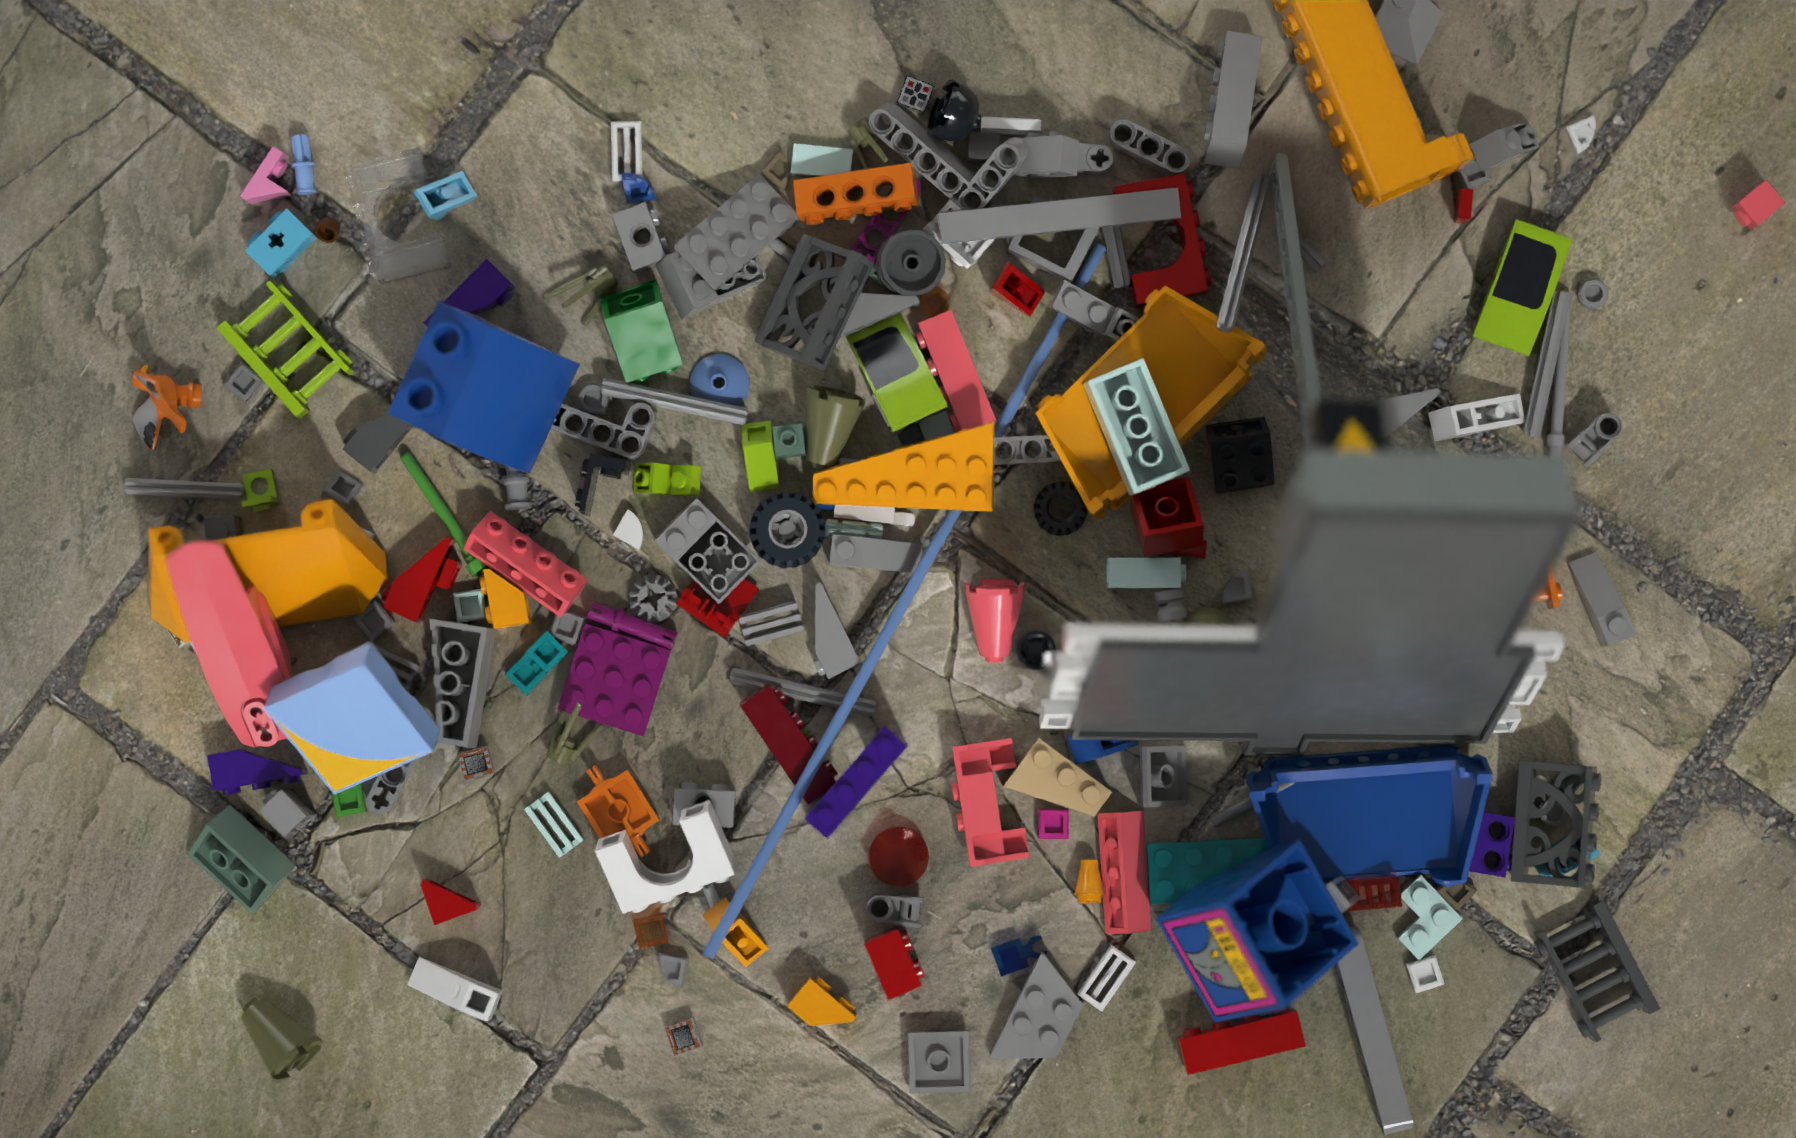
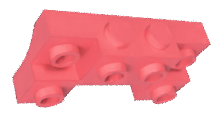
M1012 738L952 747L957 783H951L954 801H960L962 813H956L958 831H965L970 867L1030 858L1025 827L1001 830L993 771L1016 768Z

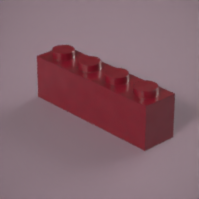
M768 682L740 701L739 705L795 786L818 743L812 735L806 737L800 728L805 724L795 710L789 713L783 704L787 701V698L777 685L772 688ZM829 759L821 763L803 796L808 805L828 792L836 783L834 777L838 775V772Z

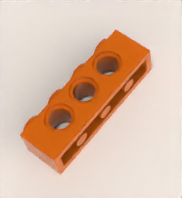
M911 163L793 180L796 214L801 222H806L807 225L821 224L824 222L823 219L835 218V220L839 221L849 220L853 218V215L862 213L865 216H877L882 214V210L889 209L903 212L911 210L912 206L919 205L916 172ZM888 185L893 187L890 195L886 197L879 196V191L882 187ZM856 190L863 191L861 199L858 201L850 200L852 192ZM825 195H834L831 204L826 206L820 204L821 199Z

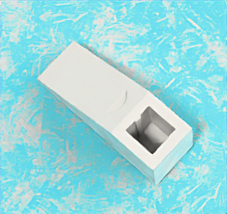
M422 957L418 958L408 982V986L486 1022L492 1019L503 990Z

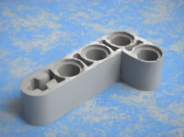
M636 403L628 410L623 425L619 426L562 404L557 414L561 416L560 427L557 426L559 421L555 419L550 430L622 458L636 460L645 452L656 423V416L651 407L646 403ZM640 410H645L650 415L649 421L644 425L634 423V415ZM575 416L582 418L583 424L581 429L575 432L568 430L567 424L569 419ZM607 427L610 429L611 435L606 442L596 441L595 433L599 428ZM628 438L638 440V449L633 453H626L623 450V443Z

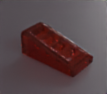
M1398 876L1347 881L1359 896V886H1364L1366 903H1361L1359 899L1345 912L1402 907ZM1384 884H1389L1391 900L1386 901ZM1372 885H1377L1379 902H1373Z

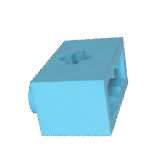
M287 208L283 212L280 210L275 213L268 222L270 226L263 233L257 232L247 243L249 247L245 250L275 280L317 239ZM276 237L281 238L284 243L281 248L274 241Z

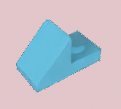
M463 171L414 191L428 217L438 221L450 210L472 202L477 197Z

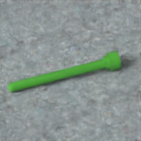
M407 451L403 452L400 456L401 461L466 556V569L472 577L483 573V570L489 567L463 549L468 539L412 454Z

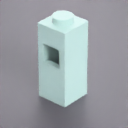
M1107 558V589L1181 588V582H1186V564H1181V558Z

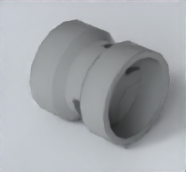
M1183 588L1153 593L1155 602L1159 605V612L1157 613L1158 623L1188 618L1186 608L1182 605V599L1184 598Z

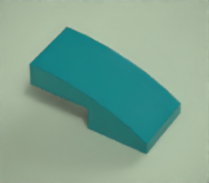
M546 631L505 675L527 696L565 657L568 651Z

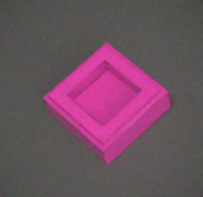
M1039 808L1038 839H1069V809Z

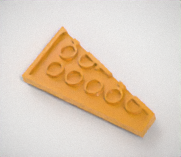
M995 420L974 428L959 430L946 436H938L896 448L883 454L868 456L855 462H847L816 471L813 474V504L992 512L994 509Z

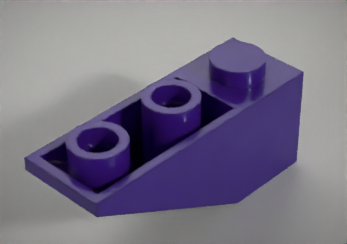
M233 750L207 755L213 791L222 790L223 796L240 793V786L251 784L253 790L271 787L270 781L282 779V785L300 782V775L308 774L307 769L246 750Z

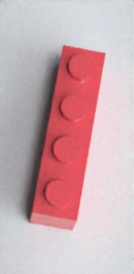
M952 310L919 322V331L915 332V336L920 348L926 347L930 359H927L926 363L932 375H938L942 385L939 389L946 403L950 404L953 414L948 416L954 431L974 428L994 420L996 423L997 420Z

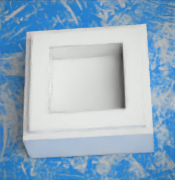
M1435 955L1405 964L1414 993L1444 985Z

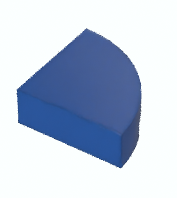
M622 173L627 204L656 200L655 190L647 179L634 173Z

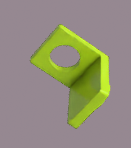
M272 469L242 475L247 500L241 502L242 508L253 510L255 514L270 511L271 505L279 504ZM257 478H264L269 484L268 491L263 495H257L252 490V483Z

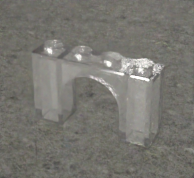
M418 147L350 164L351 173L346 174L350 191L356 192L358 202L353 203L358 221H363L365 231L361 232V239L364 248L370 249L372 260L368 261V267L371 277L377 278V281L381 284H386L450 268L451 264L445 240L440 234L410 242H397L387 238L379 225L381 204L390 193L400 188L430 181L424 154Z

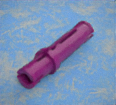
M595 600L593 601L591 609L602 612V614L589 610L587 619L609 625L613 631L618 632V630H622L672 650L674 642L663 637L676 640L678 632L626 614V610L622 608L616 610Z

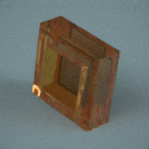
M663 912L633 919L639 949L669 943Z

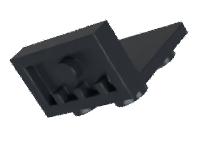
M1264 416L1205 425L1206 437L1211 448L1214 489L1217 494L1274 485L1271 432Z
M590 453L589 459H584L581 469V477L585 478L583 489L578 488L575 499V506L579 508V513L584 516L591 515L599 470H601L600 474L605 477L621 479V474L629 476L631 463L624 459Z

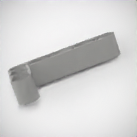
M892 103L884 104L871 113L869 117V126L873 133L904 160L911 163L919 173L962 210L981 209L988 206L1028 156L1029 149L1024 140L1017 137L1009 138L996 148L980 170L975 173L935 137L928 135V131L899 106ZM882 113L890 118V125L883 122ZM904 133L912 137L913 145L905 141ZM1007 148L1014 150L1016 160L1009 158L1006 152ZM927 153H931L935 157L936 164H932L927 160ZM989 170L997 173L998 182L990 178ZM949 172L957 176L958 184L950 180ZM972 192L980 196L981 204L976 203L972 199Z

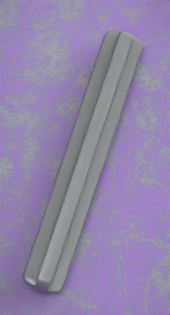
M127 478L124 486L125 493L132 495L242 500L244 497V485L238 483Z

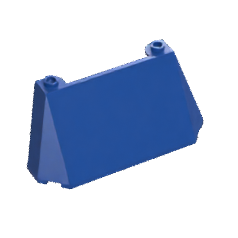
M1447 744L1270 758L1264 763V768L1258 773L1252 771L1246 775V784L1268 849L1275 845L1300 840L1323 881H1332L1340 875L1345 880L1430 873L1432 880L1444 887H1453L1456 884H1465L1467 881L1493 773L1486 757L1475 754L1472 758L1461 754L1459 747ZM1294 782L1293 785L1278 792L1279 784Z

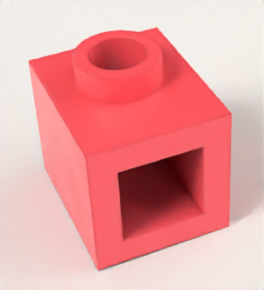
M1765 180L1731 208L1735 211V219L1743 227L1747 226L1751 230L1784 205L1785 201L1769 182Z

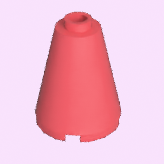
M996 578L980 579V585L972 586V580L965 583V593L979 655L985 657L987 662H1003V657L1010 655L1025 593V584L1020 581L1019 586H1014V580Z

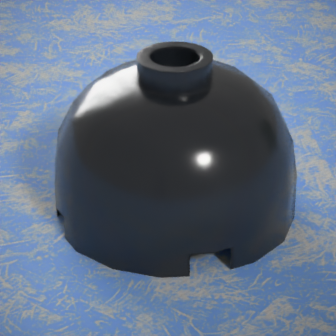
M951 79L942 88V90L946 91L942 99L936 98L927 123V128L931 129L927 132L928 135L944 141H958L966 137L971 130L976 131L982 115L978 114L979 102L975 93L966 85Z

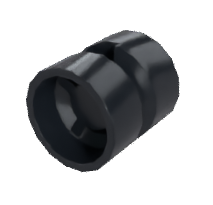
M1043 631L1026 633L1019 639L1016 645L1018 661L1029 670L1046 668L1043 654L1056 652L1054 640Z

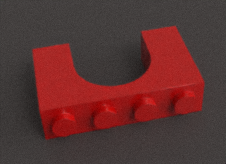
M1185 173L1115 186L1113 189V194L1178 188L1181 219L1171 221L1178 227L1182 235V253L1179 259L1169 267L1131 275V289L1135 308L1146 306L1145 300L1149 294L1156 289L1160 291L1164 286L1189 298L1205 295L1208 291L1207 286L1212 285L1209 268L1204 269L1202 257L1206 256L1203 239H1198L1196 228L1200 227L1199 214L1197 209L1192 210L1190 201L1191 198H1194V188L1192 181L1186 180Z

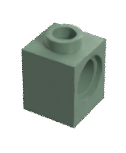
M802 423L772 427L775 456L777 459L806 456Z

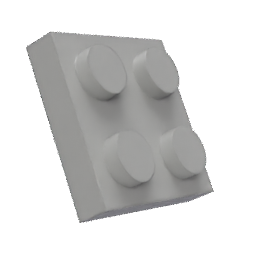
M968 1030L908 1032L910 1094L970 1092Z

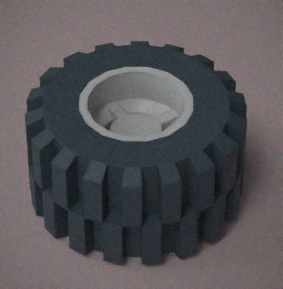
M789 492L773 494L760 503L752 516L750 523L752 546L759 557L772 566L786 569L806 564L818 553L825 537L824 518H822L818 506L816 507L811 499L801 496L802 494Z

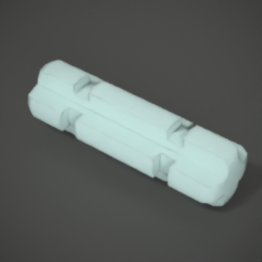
M826 519L825 534L831 536L832 534L866 536L882 539L883 525L880 523L866 525V522L848 520L838 522L837 519Z

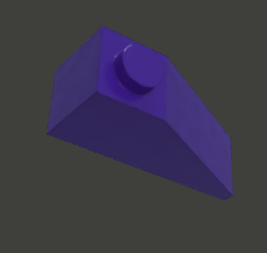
M485 259L443 303L478 315L495 309L498 305L504 306L513 297L514 294L511 291L515 286ZM433 313L423 322L426 326H428Z

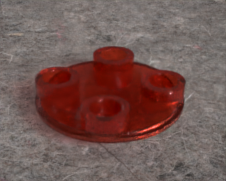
M896 826L885 829L875 837L870 846L869 864L873 873L879 880L891 886L906 887L914 883L923 875L928 865L929 851L924 839L916 831L907 827Z

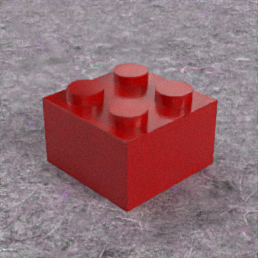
M1190 477L1165 481L1131 495V511L1144 557L1203 546L1204 524Z
M896 926L865 940L864 945L888 1000L922 986L921 978H924L925 974L919 959L912 960L909 950L913 949V945L906 930L900 932L899 927Z

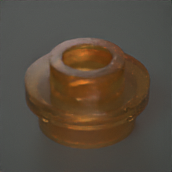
M934 287L930 292L922 294L920 306L927 316L934 317L948 311L950 299L943 289ZM938 298L941 302L940 306L932 308L929 304L930 299Z

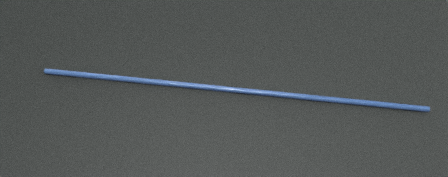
M1095 244L1073 285L1083 290L1085 289L1106 251L1104 246ZM1058 312L998 419L995 425V437H1003L1068 320V317ZM962 510L947 511L704 949V955L712 959L715 957Z

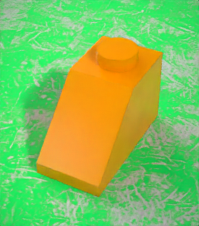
M726 896L702 915L713 933L731 903ZM739 911L722 943L746 968L769 948Z

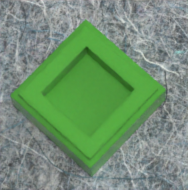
M362 783L335 795L332 793L336 818L367 812Z

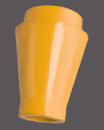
M1080 860V870L1074 893L1077 896V903H1101V896H1104L1098 860Z

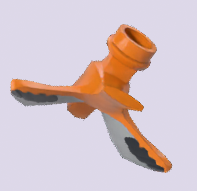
M144 365L132 374L131 380L134 387L147 391L149 398L137 409L132 420L143 442L150 450L156 448L161 422L164 417L170 419L181 434L185 432L186 420L178 410V406H186L189 409L201 408L202 384L191 382L188 385L180 386L167 375L147 374L149 366Z

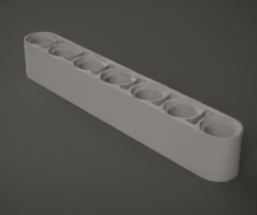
M1354 926L1350 929L1359 944L1335 965L1379 1125L1385 1136L1414 1128L1363 938L1359 927Z

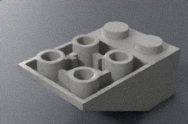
M677 251L668 254L655 266L681 320L705 311L768 279L757 256L716 291Z
M696 497L653 539L718 604L761 562Z

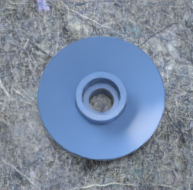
M715 354L708 356L695 366L691 374L690 390L693 397L740 406L745 401L749 392L750 382L745 367L741 362L729 355ZM718 377L725 380L722 388H716L713 384L714 380Z

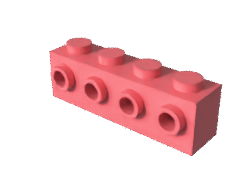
M489 511L472 530L463 548L560 618L577 600L588 581L579 571L562 562L552 552L538 545L528 535L521 533L504 518L497 516L492 511Z

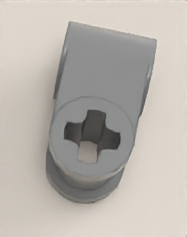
M1079 142L1077 175L1101 176L1109 173L1113 167L1112 151L1105 145ZM1098 154H1104V159L1108 160V162H1103L1102 167L1096 166V161L1092 160L1097 159Z
M1610 412L1598 415L1585 428L1573 436L1565 447L1572 449L1584 461L1583 465L1587 468L1620 435L1623 428L1622 420L1618 415ZM1604 418L1609 419L1613 423L1614 428L1610 435H1605L1600 430V423Z
M874 894L866 901L865 909L869 918L875 922L921 928L919 914L920 905L924 902V897L902 894ZM876 900H884L887 903V912L882 916H876L871 912V905ZM911 904V907H910V916H909V918H908V909H909V905Z

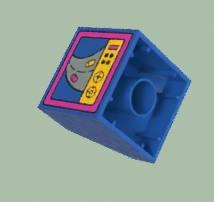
M1300 840L1275 845L1193 887L1155 918L1215 1022L1285 1009L1359 944Z

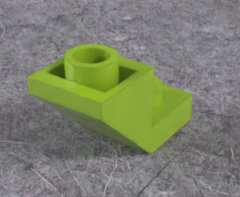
M771 420L741 425L743 452L750 492L780 488L779 468L774 451Z
M635 463L633 493L699 496L701 466Z

